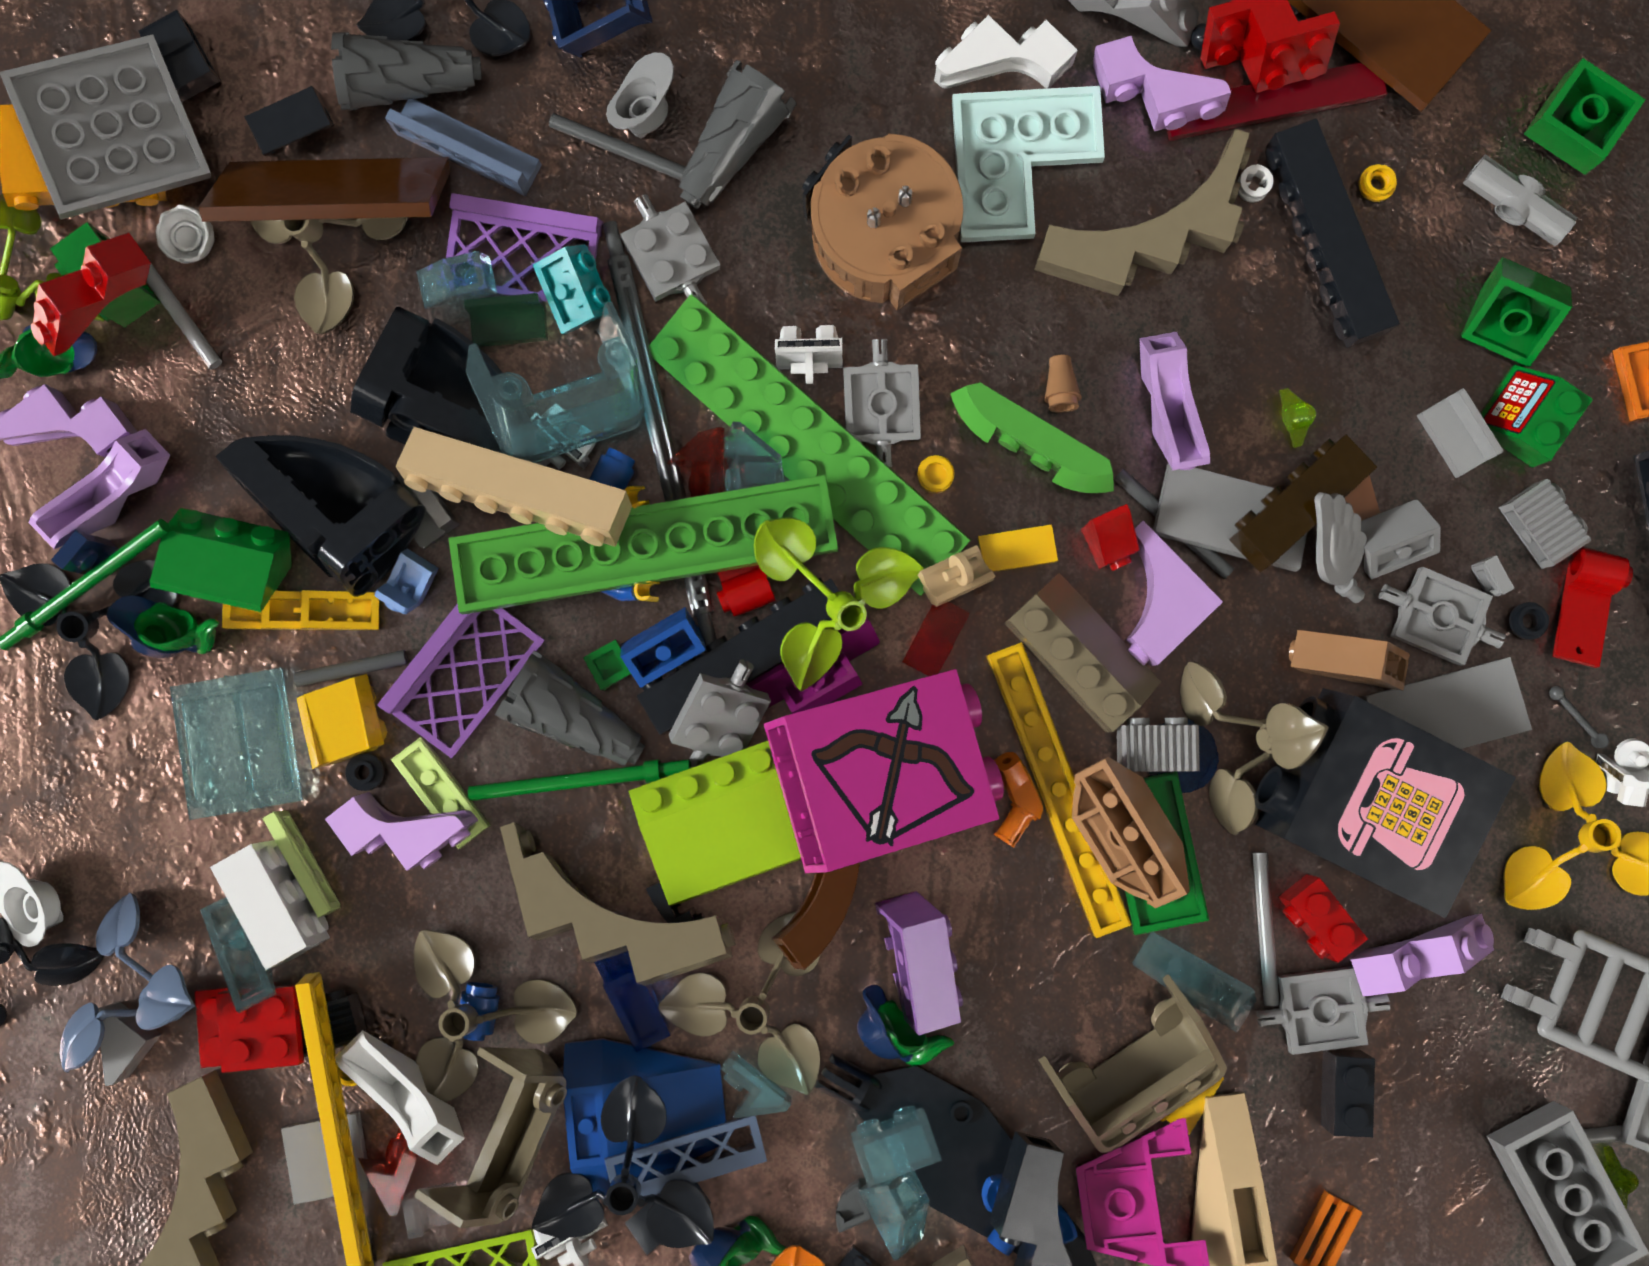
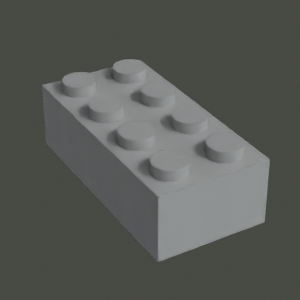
M1552 1101L1486 1136L1555 1266H1627L1649 1254L1573 1110Z

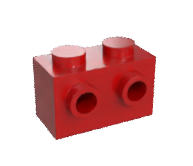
M1306 874L1278 896L1279 900L1286 907L1283 910L1285 916L1297 929L1301 927L1310 938L1307 940L1308 945L1321 959L1328 958L1339 963L1368 940L1320 877Z

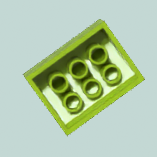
M768 741L628 791L641 833L669 906L680 904L801 860Z

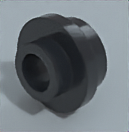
M1522 603L1517 605L1510 614V628L1521 639H1537L1547 631L1549 616L1546 610L1537 603ZM1525 615H1529L1532 619L1530 628L1525 627L1523 624V617Z
M358 754L346 766V779L350 786L356 790H373L383 780V764L379 758L372 754ZM363 765L369 769V776L366 779H361L358 775V770Z

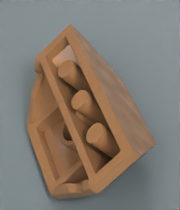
M1106 757L1077 772L1074 779L1075 790L1072 819L1110 882L1131 895L1146 900L1147 904L1154 908L1187 895L1190 892L1183 843L1143 777L1110 757Z

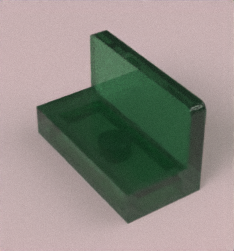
M537 293L464 300V308L470 314L472 342L478 347L548 341L546 307Z

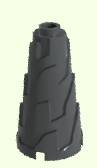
M333 32L331 50L338 49L339 56L332 59L337 99L339 105H341V110H358L361 107L388 105L398 100L426 98L428 94L466 91L469 87L475 86V80H482L480 57H473L472 50H465L462 46L425 45L423 41L389 40L387 36L349 34V32Z
M738 60L733 63L726 73L728 77L716 100L706 127L698 140L699 143L680 177L678 187L683 190L680 197L696 209H699L701 204L708 206L710 202L712 203L717 199L736 172L741 170L748 159L755 154L783 120L790 117L797 105L792 97H789L784 104V100L781 97L785 90L753 67L746 64L743 69L741 61Z
M533 650L508 690L506 699H503L495 713V716L525 730L541 734L571 748L576 747L589 754L604 757L622 766H625L627 762L634 765L645 747L643 743L639 742L642 735L626 725L617 714L604 706L602 701L575 682L564 670L535 650Z

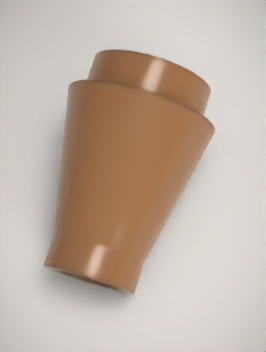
M1052 356L1049 358V373L1044 401L1049 404V410L1055 413H1067L1078 409V401L1082 399V395L1072 367L1071 356Z

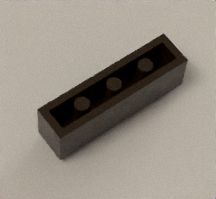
M1347 434L1335 443L1329 438L1312 453L1317 459L1309 467L1303 462L1287 476L1291 483L1285 489L1281 490L1279 486H1276L1261 500L1265 506L1257 514L1250 510L1234 524L1239 531L1229 540L1259 572L1275 563L1317 524L1314 499L1319 492L1330 495L1338 493L1345 498L1377 468L1373 461Z

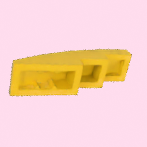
M275 591L262 612L223 604L222 629L379 630V599L374 596L375 592H367L359 597H354L347 591Z

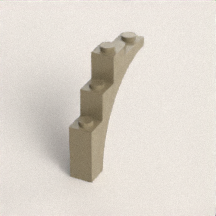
M1235 129L1226 143L1217 167L1208 180L1187 200L1161 216L1135 226L1108 231L1073 230L1049 225L1034 270L1118 296L1124 285L1131 286L1137 270L1136 264L1172 274L1178 264L1184 265L1191 243L1224 253L1232 242L1237 244L1244 227V222L1239 220L1243 207L1234 205L1241 185L1240 182L1235 180L1238 170L1245 169L1251 153V148L1246 147L1250 133Z
M214 1070L167 1093L177 1123L180 1146L179 1181L171 1214L157 1243L140 1266H220L208 1237L228 1226L226 1219L238 1211L223 1178L243 1168L244 1166L241 1161L252 1154L253 1151L217 1070Z

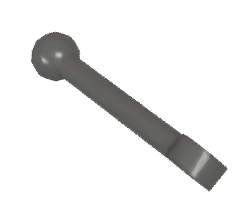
M1552 687L1549 690L1550 697L1553 700H1558L1591 736V744L1595 748L1607 747L1609 744L1608 736L1598 733L1565 697V691L1562 687Z

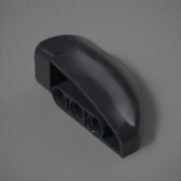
M294 435L244 437L233 441L215 456L224 469L283 531L289 533L290 538L328 577H334L354 597L367 593L395 565L400 553L406 550L411 543L426 512L425 506L401 485L398 478L390 470L366 455L341 444Z

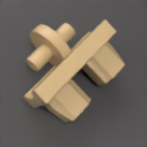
M977 545L923 569L918 574L925 594L931 604L936 607L993 581L996 577L993 571L985 564Z

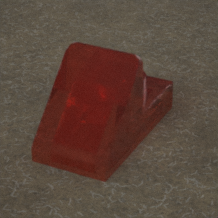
M716 427L699 432L667 462L668 465L692 468L688 483L691 497L723 492L725 428Z
M946 602L938 607L932 604L902 663L927 676L938 674L955 645L954 643L970 613L950 602Z
M400 1128L396 1137L391 1138L385 1154L387 1162L358 1158L388 1215L395 1217L398 1214L418 1157L416 1153L409 1150L405 1136Z

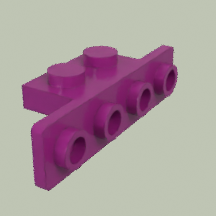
M866 616L864 624L857 630H838L842 637L840 655L833 666L807 689L800 691L795 686L783 663L748 682L746 685L752 689L768 693L771 700L768 708L784 699L792 714L830 704L862 685L850 661L877 646L880 640Z

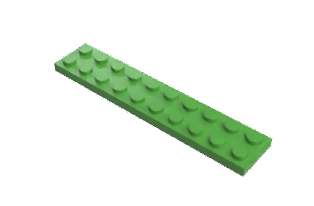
M689 295L649 345L652 358L790 481L826 475L833 519L868 550L878 547L894 548L908 554L923 569H926L950 558V556L958 552L960 553L972 540L696 295ZM918 578L911 585V588L922 596L925 592L923 584Z
M826 475L642 505L637 508L632 507L616 547L604 543L602 546H594L582 540L581 536L569 532L566 535H559L551 532L545 525L539 523L448 538L459 613L464 615L631 587L636 584H649L646 583L647 581L661 582L756 566L758 563L754 554L755 535L759 526L765 520L791 517L804 521L809 525L816 536V549L813 556L838 552Z

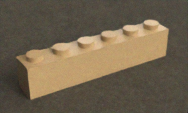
M413 427L395 466L405 480L404 483L411 489L419 492H426L429 489L438 492L443 498L455 503H460L461 500L474 503L477 508L487 513L494 514L496 511L507 513L511 518L523 524H531L532 521L543 524L548 530L559 535H566L569 532L581 536L582 540L594 546H602L604 543L616 547L632 508L626 490L417 427Z

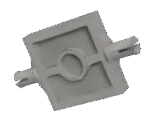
M647 194L642 195V200L639 196L635 199L634 203L639 209L643 220L639 225L621 233L620 237L653 299L656 302L670 294L684 292L687 298L690 294H694L707 304L697 285L704 277L720 270V263L687 203L683 202L667 211L656 212Z
M873 339V362L861 367H843L845 426L861 442L876 445V455L882 461L883 452H885V463L892 467L891 444L902 440L921 439L918 364L898 365L888 362V339H881V354H879V339Z
M1420 567L1417 569L1411 586L1405 592L1384 584L1381 589L1383 592L1379 593V599L1399 606L1398 618L1390 637L1456 665L1462 666L1466 664L1472 647L1479 640L1499 649L1504 643L1500 640H1505L1506 634L1485 626L1486 612L1492 600V595L1428 568Z
M743 659L739 660V664L731 678H715L702 673L699 674L669 733L672 744L693 750L689 758L692 768L704 764L707 756L723 757L747 748L771 702L768 693L752 689L745 684L754 669L752 663L745 662Z
M1353 966L1277 976L1280 991L1279 1008L1258 1010L1257 1017L1260 1019H1257L1260 1027L1281 1024L1286 1032L1288 1052L1292 1055L1368 1045L1366 1031L1368 1012L1390 1010V1004L1386 1003L1390 1002L1387 994L1363 997Z

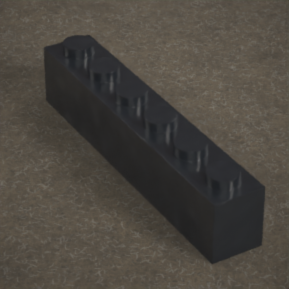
M1317 118L1275 133L1266 146V161L1270 169L1276 171L1280 181V196L1283 202L1290 206L1294 216L1292 223L1296 235L1299 238H1303L1307 248L1306 260L1308 266L1313 272L1317 273L1321 283V298L1326 306H1330L1335 318L1333 326L1337 337L1344 341L1346 348H1350L1389 333L1400 325Z
M821 577L818 578L833 593L839 592L832 578L825 582ZM811 582L802 588L805 594L794 601H791L789 597L784 598L770 607L772 614L760 621L757 616L749 619L738 627L741 632L729 640H727L725 635L714 640L706 646L708 653L696 660L693 657L674 668L676 672L663 679L660 676L643 686L644 691L638 694L637 698L659 735H665L671 731L700 673L715 678H731L739 664V660L743 659L754 666L745 683L747 684L783 663L780 654L781 643L789 630L803 622L812 623L817 627L822 620H832L826 611L828 598Z

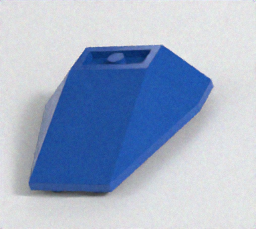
M605 1038L565 1043L563 1076L566 1079L567 1094L564 1100V1111L572 1174H580L587 1177L592 1184L593 1192L601 1190L607 1193L610 1182L604 1158L626 1152L627 1141L616 1143L609 1141L605 1137L601 1126L602 1108L617 1084L632 1075L640 1076L659 1094L667 1112L666 1125L659 1137L648 1144L634 1141V1149L727 1122L720 1063ZM726 1132L714 1135L713 1137L721 1141ZM707 1138L698 1140L689 1156L696 1158L717 1148L719 1145ZM688 1144L677 1146L676 1148L684 1152ZM669 1149L661 1151L656 1156L651 1167L658 1171L674 1167L679 1162L681 1156ZM647 1155L637 1159L643 1161L644 1163H647L651 1155ZM631 1161L630 1174L638 1178L643 1168ZM623 1163L614 1165L616 1175L621 1174Z

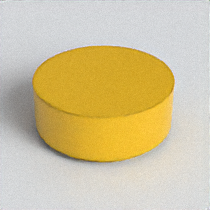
M933 455L925 458L920 463L917 471V481L920 487L931 494L945 492L954 480L955 472L953 465L943 456Z

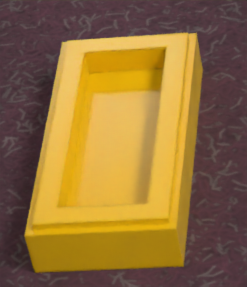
M1052 524L977 537L982 558L993 572L1056 563L1058 561Z

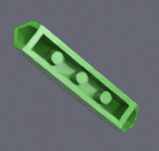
M981 382L964 386L950 393L960 417L979 438L988 443L994 434L999 437L998 442L1012 452L1021 450L1031 456L1030 462L1038 468L1047 472L1050 469L1055 470L1057 473L1052 480L1053 483L1083 493L1114 491L1110 459Z

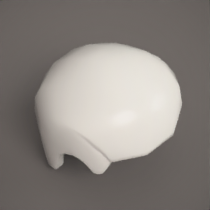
M178 204L175 208L165 211L160 215L155 231L157 244L168 258L188 264L197 262L210 253L215 241L213 226L210 222H202L200 212L197 209Z

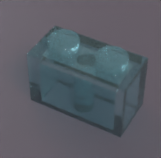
M915 1106L901 1108L893 1113L894 1118L880 1123L878 1119L865 1121L856 1127L857 1131L850 1133L868 1187L942 1161L923 1107L915 1109Z

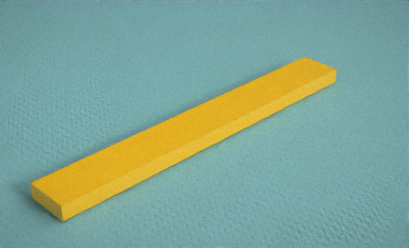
M1021 642L987 655V660L1094 937L1099 938L1130 926L1131 922L1117 886L1110 882L1072 819L1075 777L1023 643Z
M320 972L305 974L295 987L346 1265L374 1266L340 1074L335 1060L336 1053L322 976Z

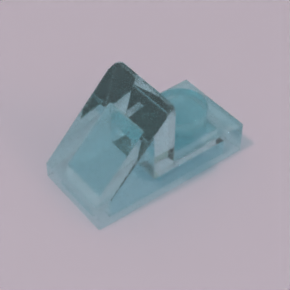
M732 1050L721 1067V1070L726 1073L723 1078L738 1091H742L743 1088L749 1091L735 1109L733 1118L787 1111L791 1106L792 1096L766 1078L764 1074Z

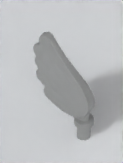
M1319 492L1314 499L1317 520V572L1322 581L1335 585V591L1340 596L1348 597L1353 603H1359L1363 600L1365 593L1357 586V581L1353 576L1360 566L1365 551L1364 545H1366L1367 540L1365 533L1361 531V517L1353 512L1352 505L1345 501L1343 495L1338 493L1330 495Z

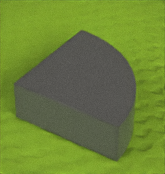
M859 1179L850 1183L838 1200L836 1224L839 1233L874 1218V1213Z

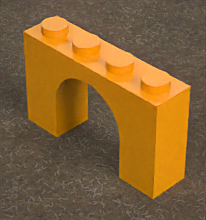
M0 105V178L2 194L7 206L15 207L18 210L30 211L38 209L39 206L54 205L13 105ZM166 191L126 202H136L140 206L157 205L159 201H167ZM119 204L112 205V206H108V207H105V208L116 207V206H118Z

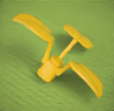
M1570 742L1562 743L1546 759L1539 776V790L1545 803L1551 809L1565 811L1573 807L1575 813L1586 820L1587 823L1581 827L1578 834L1580 845L1557 857L1555 860H1552L1551 855L1545 849L1536 846L1523 847L1513 852L1505 863L1503 879L1505 901L1515 908L1524 910L1543 909L1551 907L1564 899L1571 887V878L1566 871L1558 866L1586 851L1599 853L1611 850V854L1618 857L1613 863L1612 873L1619 886L1633 895H1649V833L1630 832L1621 838L1620 828L1613 821L1608 819L1597 820L1595 814H1589L1582 809V807L1594 806L1601 801L1606 792L1607 783L1604 773L1597 763L1579 751Z

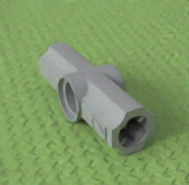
M1486 154L1472 168L1463 182L1464 185L1495 205V213L1503 221L1515 226L1524 225L1553 246L1559 244L1576 224L1578 217L1545 195L1544 186L1538 180L1527 175L1516 176Z

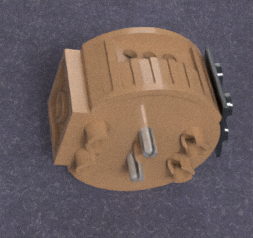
M889 133L883 138L865 140L852 146V136L848 135L841 144L839 142L834 143L825 156L827 163L819 173L813 171L802 186L804 191L802 201L804 217L808 219L811 215L812 240L815 254L826 275L843 291L869 302L884 303L889 299L898 311L957 270L962 247L957 240L963 219V198L959 182L950 165L937 151L912 137Z

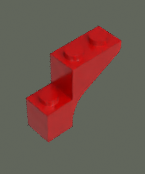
M129 232L87 246L81 270L38 284L31 330L38 343L41 345L45 344L53 356L62 354L70 349L91 322L111 301L130 290L146 285L151 262Z

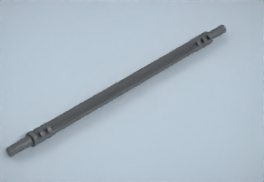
M609 221L602 225L610 255L607 263L665 502L684 499L687 497L654 360L649 348L650 344L628 255L624 254L617 222ZM703 574L685 577V588L692 617L697 618L699 630L705 640V646L716 640L717 637L711 613H714L706 576Z

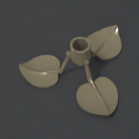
M408 217L250 221V223L261 238L273 244H284L293 236L301 241L302 248L307 250L318 265L321 274L310 273L304 276L296 286L294 300L298 313L316 334H325L339 326L348 316L354 302V287L349 276L345 273L336 271L329 274L326 264L312 246V243L318 241L323 234V223L353 227L362 225L364 233L370 238L387 240L401 232Z
M1187 662L1184 668L1180 686V700L1183 711L1194 724L1206 726L1215 717L1219 721L1260 727L1256 734V741L1259 748L1265 751L1264 754L1237 769L1235 775L1229 769H1219L1212 777L1209 787L1210 803L1216 818L1229 833L1238 835L1253 824L1258 813V808L1255 806L1256 792L1247 780L1242 779L1243 775L1271 758H1274L1278 765L1286 769L1302 766L1316 752L1329 727L1309 716L1300 707L1287 702L1273 706L1267 718L1261 720L1223 714L1220 709L1225 706L1227 696L1219 678L1209 668L1199 662Z
M797 911L773 920L766 926L759 938V957L766 963L774 964L759 997H748L742 1002L740 1008H736L732 1003L724 1002L727 991L720 979L706 972H697L683 978L661 1000L658 1008L675 1026L697 1036H712L721 1032L727 1023L725 1010L731 1012V1016L736 1018L739 1029L746 1034L772 1033L774 1036L766 1038L758 1050L757 1061L761 1072L766 1078L777 1085L808 1095L816 1083L820 1069L818 1041L814 1034L800 1023L789 1024L782 1032L777 1027L767 1025L770 1007L765 1001L780 969L790 976H802L814 969L819 961L820 956L806 970L794 969L772 940V937L787 925Z
M426 929L419 932L414 948V968L417 981L423 991L433 998H441L451 990L453 994L451 1000L447 1002L449 1009L443 1012L439 1019V1030L444 1037H436L426 1042L418 1052L416 1064L419 1066L427 1092L446 1103L466 1092L478 1076L479 1059L477 1055L469 1049L462 1048L464 1043L462 1037L472 1033L478 1024L509 1015H516L514 1025L519 1036L529 1043L544 1044L560 1036L576 1018L578 1010L571 996L563 988L547 980L535 979L524 982L516 988L514 992L516 1007L478 1015L476 1009L471 1005L458 1004L461 992L458 985L469 981L475 971L476 960L472 948L465 940L456 935Z

